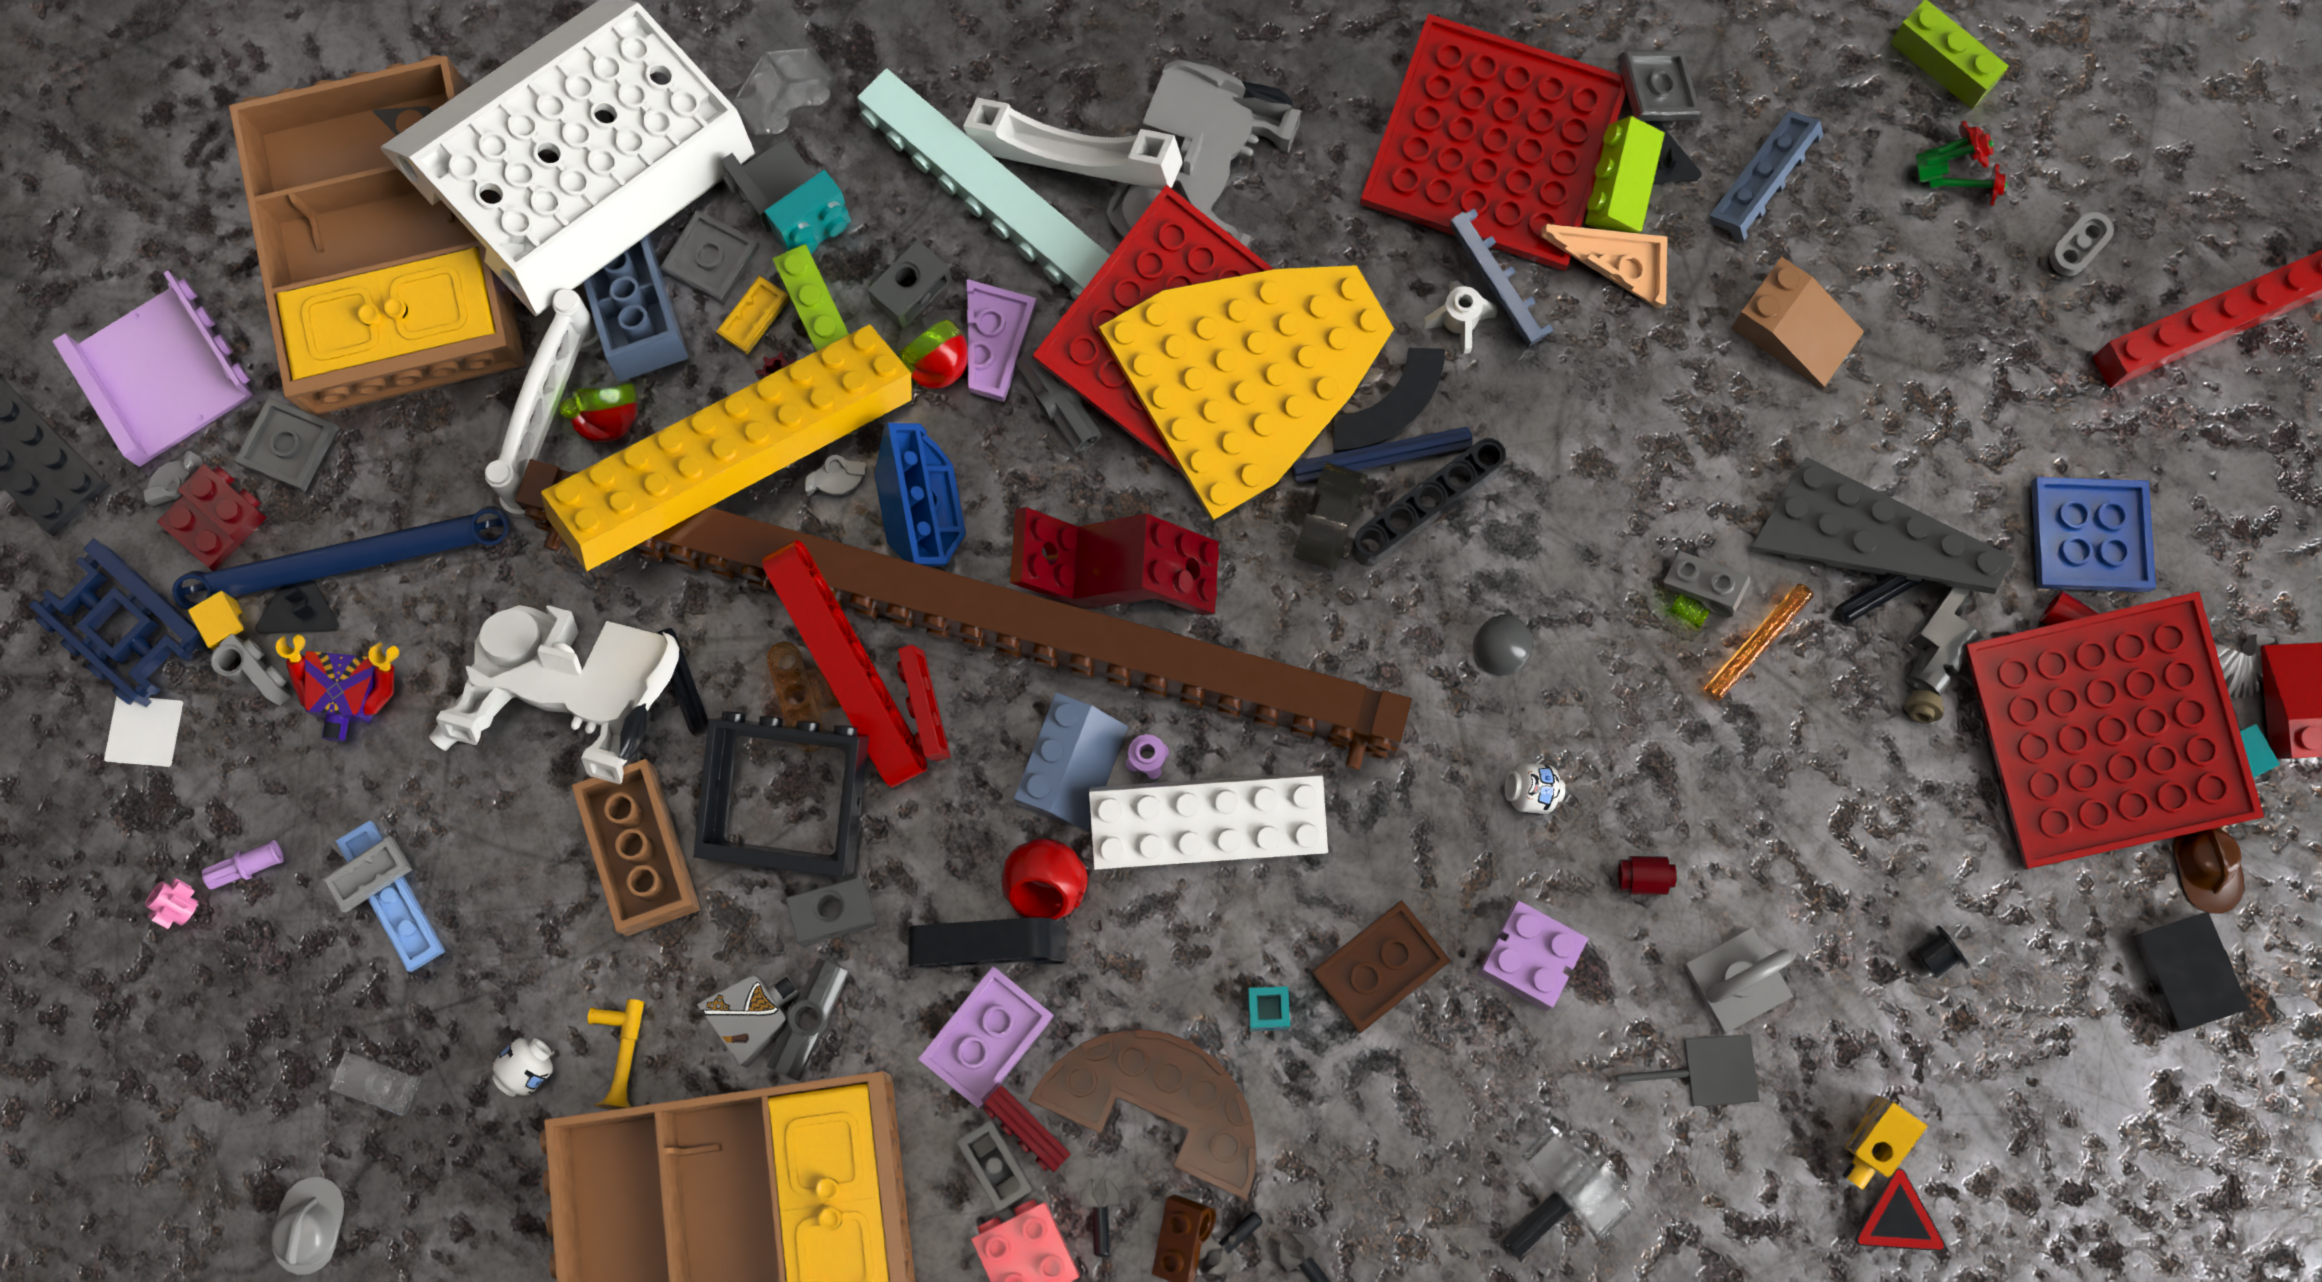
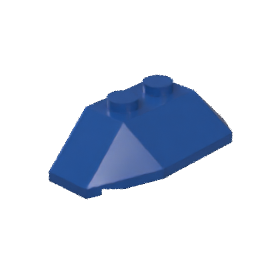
M887 423L884 425L874 473L887 544L905 561L927 567L945 566L966 534L953 464L940 447L926 435L927 431L920 423Z

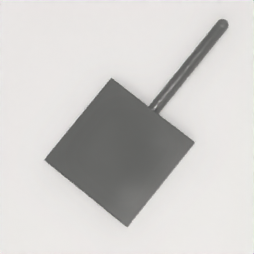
M1750 1034L1684 1039L1688 1069L1618 1074L1615 1077L1617 1082L1689 1077L1693 1107L1759 1102Z

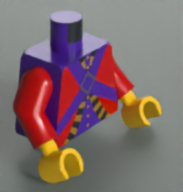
M297 634L293 637L295 649L287 645L284 635L276 642L277 653L284 658H288L286 666L301 706L312 716L325 719L322 739L345 742L349 722L369 723L373 715L377 714L394 695L395 668L391 662L399 656V649L394 645L387 649L386 656L382 653L383 645L381 642L370 648L368 657L306 651L304 656L300 655V651L305 646L303 636Z

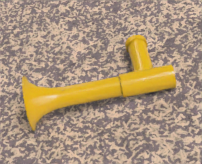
M627 999L625 1012L596 1009V1007L589 1009L587 1017L589 1025L602 1024L622 1027L611 1088L607 1096L600 1103L594 1104L596 1107L608 1110L631 1107L628 1102L627 1086L635 1042L638 1039L644 1001Z

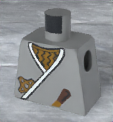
M752 975L703 1000L697 1005L739 1065L749 1067L784 1031L788 1022V1015L782 1006L800 992L787 975H784L769 987L759 976Z

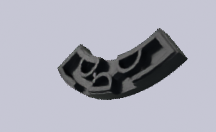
M1409 348L1403 375L1394 389L1385 398L1362 411L1335 415L1333 454L1378 445L1408 429L1421 416L1436 392L1444 366L1445 349Z

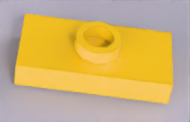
M759 275L717 329L718 337L748 355L790 300L789 294Z

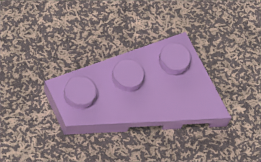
M967 279L969 392L1005 402L1016 369L1015 361L1020 357L1037 300L1034 297Z

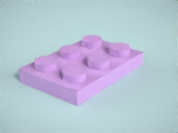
M993 966L918 1060L974 1106L981 1109L984 1105L981 1099L998 1082L1002 1083L1054 1018V1015Z

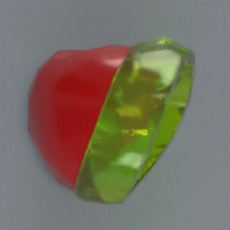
M948 319L936 323L899 351L901 356L899 359L911 372V378L919 386L931 389L944 388L955 383L963 374L968 363V347L962 329Z
M633 383L606 389L572 390V397L564 399L559 404V410L563 416L570 419L573 430L580 436L593 442L608 443L619 440L628 433L637 417L638 398Z

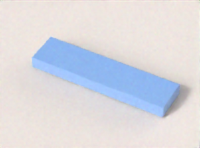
M369 820L337 839L336 843L348 863L382 841L383 838L374 822ZM404 876L368 898L407 971L413 972L446 952Z

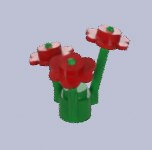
M1965 120L1961 121V125L1958 126L1961 139L1938 148L1925 150V153L1916 154L1920 183L1930 181L1931 188L1941 186L1990 188V206H1994L1997 195L2003 196L2004 189L2008 186V183L2005 181L2006 174H1999V164H1995L1993 167L1991 180L1943 178V174L1950 173L1948 160L1968 154L1972 161L1978 159L1984 168L1989 167L1988 156L1993 155V141H1991L1989 134H1984L1978 126L1968 127Z

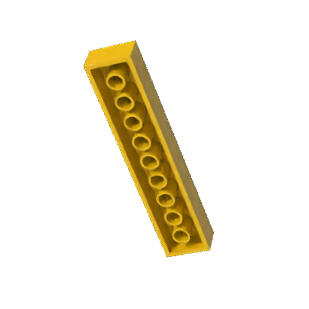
M869 324L541 491L547 519L587 572L911 401V372Z

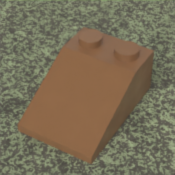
M1783 257L1776 263L1731 327L1821 389L1825 387L1864 333L1858 324L1812 276Z

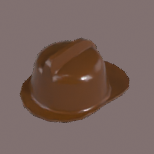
M2220 827L2175 838L2173 844L2174 857L2188 900L2197 909L2209 912V914H2222L2232 910L2241 901L2244 892V876L2240 864L2242 859L2241 849L2236 840Z

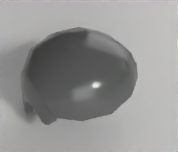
M1500 614L1497 617L1493 616L1488 619L1480 628L1473 641L1475 660L1485 671L1497 676L1518 672L1527 662L1534 648L1532 632L1522 620L1509 614Z

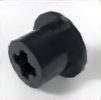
M1940 925L1935 927L1939 935L1916 949L1917 954L1936 979L1959 964H1962L1965 969L1970 968L1969 963L1959 948Z

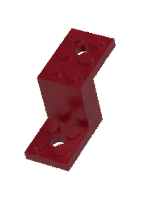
M1024 507L1015 509L1010 583L1084 609L1156 598L1201 615L1215 614L1219 542L1148 513L1076 526ZM1042 548L1046 551L1047 559L1042 555Z

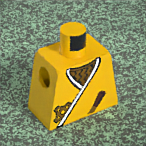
M1877 1095L1845 1146V1149L1854 1154L1855 1157L1842 1176L1862 1190L1876 1171L1889 1178L1928 1126L1894 1102ZM1880 1142L1879 1151L1872 1155L1873 1146Z

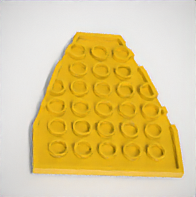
M1357 265L1274 269L1164 290L1098 328L1100 335L1211 522L1272 487L1281 479L1353 395L1394 330Z

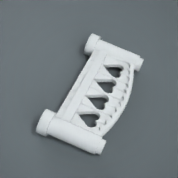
M562 289L554 295L552 306L556 314L524 380L506 432L500 457L498 460L491 462L485 470V479L500 496L502 507L511 516L517 518L526 517L524 515L525 510L515 502L527 465L530 459L537 460L577 355L579 351H593L601 345L593 315L588 312L579 295L569 289Z

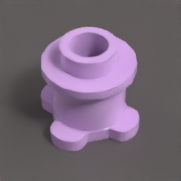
M1145 734L1138 736L1129 746V758L1126 760V767L1132 773L1138 771L1146 774L1151 780L1158 779L1162 774L1161 766L1169 756L1168 747L1154 735ZM1144 750H1150L1154 753L1150 759H1144L1140 754Z

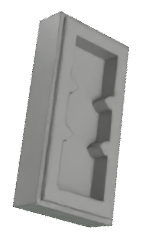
M388 836L324 877L322 881L339 910L346 913L413 869L394 838Z

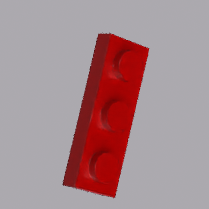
M912 644L899 648L898 652L901 661L897 662V669L901 680L907 684L909 696L906 697V705L910 716L916 720L918 732L915 733L917 748L926 758L936 762L951 758L924 650Z

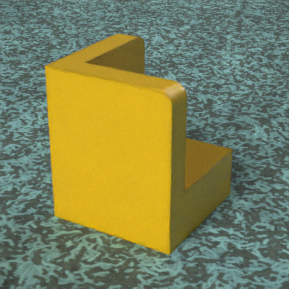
M223 591L188 609L207 647L213 651L230 634L236 635L243 631V625L237 616L243 612L237 601Z

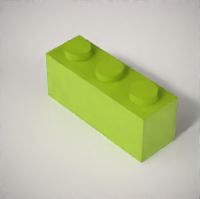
M1924 0L1903 21L1890 42L1971 109L1992 90L2009 67V65L1928 0Z
M1633 116L1608 126L1603 137L1604 147L1601 160L1595 171L1596 181L1593 193L1587 205L1589 210L1585 224L1599 230L1629 233L1642 232L1664 132Z
M803 244L772 258L815 351L849 335L807 245Z

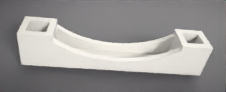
M982 98L976 99L963 125L967 136L994 157L1162 190L1165 185L1172 188L1183 163L1175 136L1171 134L1140 129L1138 135L1114 138L1083 135L1058 129L1031 119L1013 110L1008 103Z

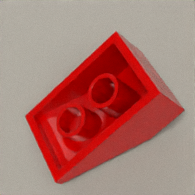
M2322 642L2260 646L2268 745L2277 759L2322 757Z

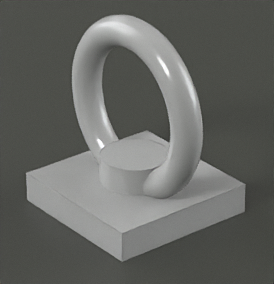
M1753 927L1683 965L1722 1034L1732 1031L1794 997L1779 973V970L1791 963L1793 959L1792 953L1787 949H1782L1769 955Z

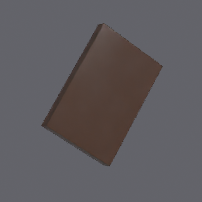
M1401 900L1313 969L1311 974L1355 1030L1361 1034L1451 960L1403 900Z

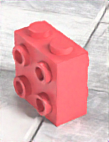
M1035 1199L1030 1200L1013 1209L1016 1217L1004 1223H1001L999 1217H996L978 1226L977 1229L980 1235L971 1239L990 1282H1071L1081 1277L1047 1202L1038 1205Z

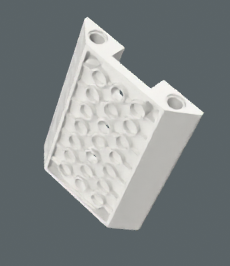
M632 0L597 1L381 146V151L432 206L442 200L486 248L484 262L535 317L552 305L554 295L558 291L576 288L722 180L721 176L725 174L721 159L733 153L740 164L743 165L755 155L737 109L638 2ZM654 72L663 73L668 77L669 83L665 85L656 84L650 78V74ZM600 110L608 111L614 116L615 121L608 124L602 123L597 120L595 113ZM545 149L552 150L558 155L559 160L554 163H546L539 158L538 153ZM484 190H493L500 195L501 200L498 203L489 204L484 202L479 194Z

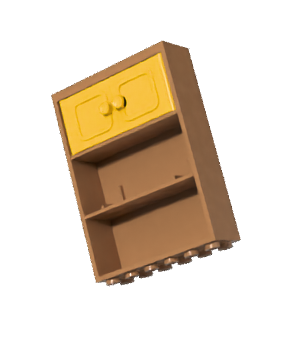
M430 55L424 57L420 62L407 65L401 63L391 64L385 70L372 73L356 72L351 74L349 78L337 81L321 80L310 87L302 89L286 88L280 90L275 95L262 98L257 96L247 97L240 103L229 105L284 396L310 414L319 415L526 366L511 290L484 262L486 248L442 200L432 206L381 151V146L397 135L372 112L373 110L429 106L434 111L468 88V84L447 56ZM412 109L401 112L396 119L397 131L402 133L423 119V116L418 111ZM484 190L479 194L484 202L493 204L490 190Z
M884 1071L544 1120L545 1129L540 1131V1147L542 1153L547 1154L548 1170L543 1173V1187L545 1194L550 1195L551 1212H547L546 1228L548 1235L553 1237L554 1253L550 1254L549 1268L551 1277L553 1279L556 1278L557 1282H916L893 1077Z

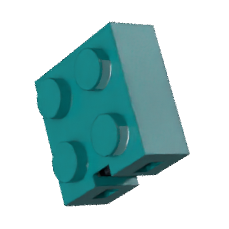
M825 170L764 211L776 241L785 252L806 244L810 254H812L819 243L829 236L835 237L845 230L847 224L851 222L848 210L844 206L845 200L842 191Z

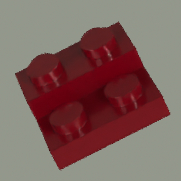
M203 464L177 490L182 496L162 515L157 523L206 567L215 571L267 517L257 509L261 502L245 488L237 492L231 486L235 479L218 465L212 470L206 464Z

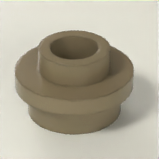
M1916 690L1905 701V711L1913 720L1919 723L1928 724L1938 721L1944 714L1943 700L1934 692Z

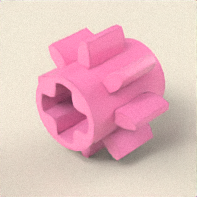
M174 878L170 885L163 881L159 882L153 888L145 903V907L152 910L148 917L151 918V921L166 929H169L172 922L182 926L190 919L197 907L198 901L191 897L195 890L177 878Z

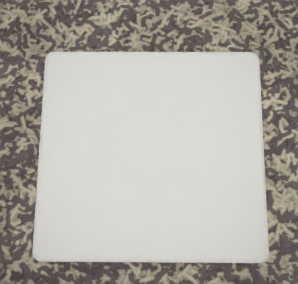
M117 696L104 760L106 762L170 767L173 760L183 701L149 698L152 702L145 707L135 701L128 705Z

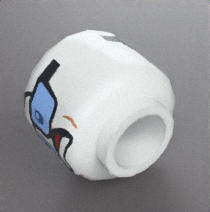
M1520 763L1506 777L1505 796L1508 801H1511L1512 806L1517 811L1549 814L1555 809L1558 802L1560 803L1564 799L1565 783L1563 780H1560L1558 771L1551 765Z
M516 1038L493 1061V1071L495 1074L492 1078L494 1083L502 1092L510 1097L531 1095L553 1072V1065L549 1058L552 1055L551 1050L544 1042L537 1038H534L532 1041L526 1038Z

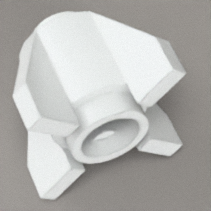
M1452 281L1448 287L1450 293L1445 304L1424 318V329L1442 327L1444 323L1447 329L1453 333L1460 334L1463 354L1471 353L1472 330L1476 327L1479 320L1495 318L1497 308L1495 304L1482 298L1479 292L1472 287L1464 286L1458 281Z

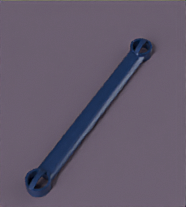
M486 506L476 514L207 573L190 571L175 581L172 588L173 598L179 606L188 610L199 603L189 601L185 595L207 590L206 599L220 591L231 597H237L473 544L495 545L500 543L509 534L511 522L508 514L503 509L496 506ZM484 514H494L499 517L477 523L478 518ZM504 525L503 534L498 538H488L480 533L483 529ZM187 579H197L202 582L182 588L183 581Z

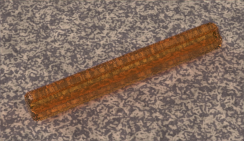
M1802 583L1797 584L1705 686L1707 694L1717 701L1724 698L1814 596L1812 590Z

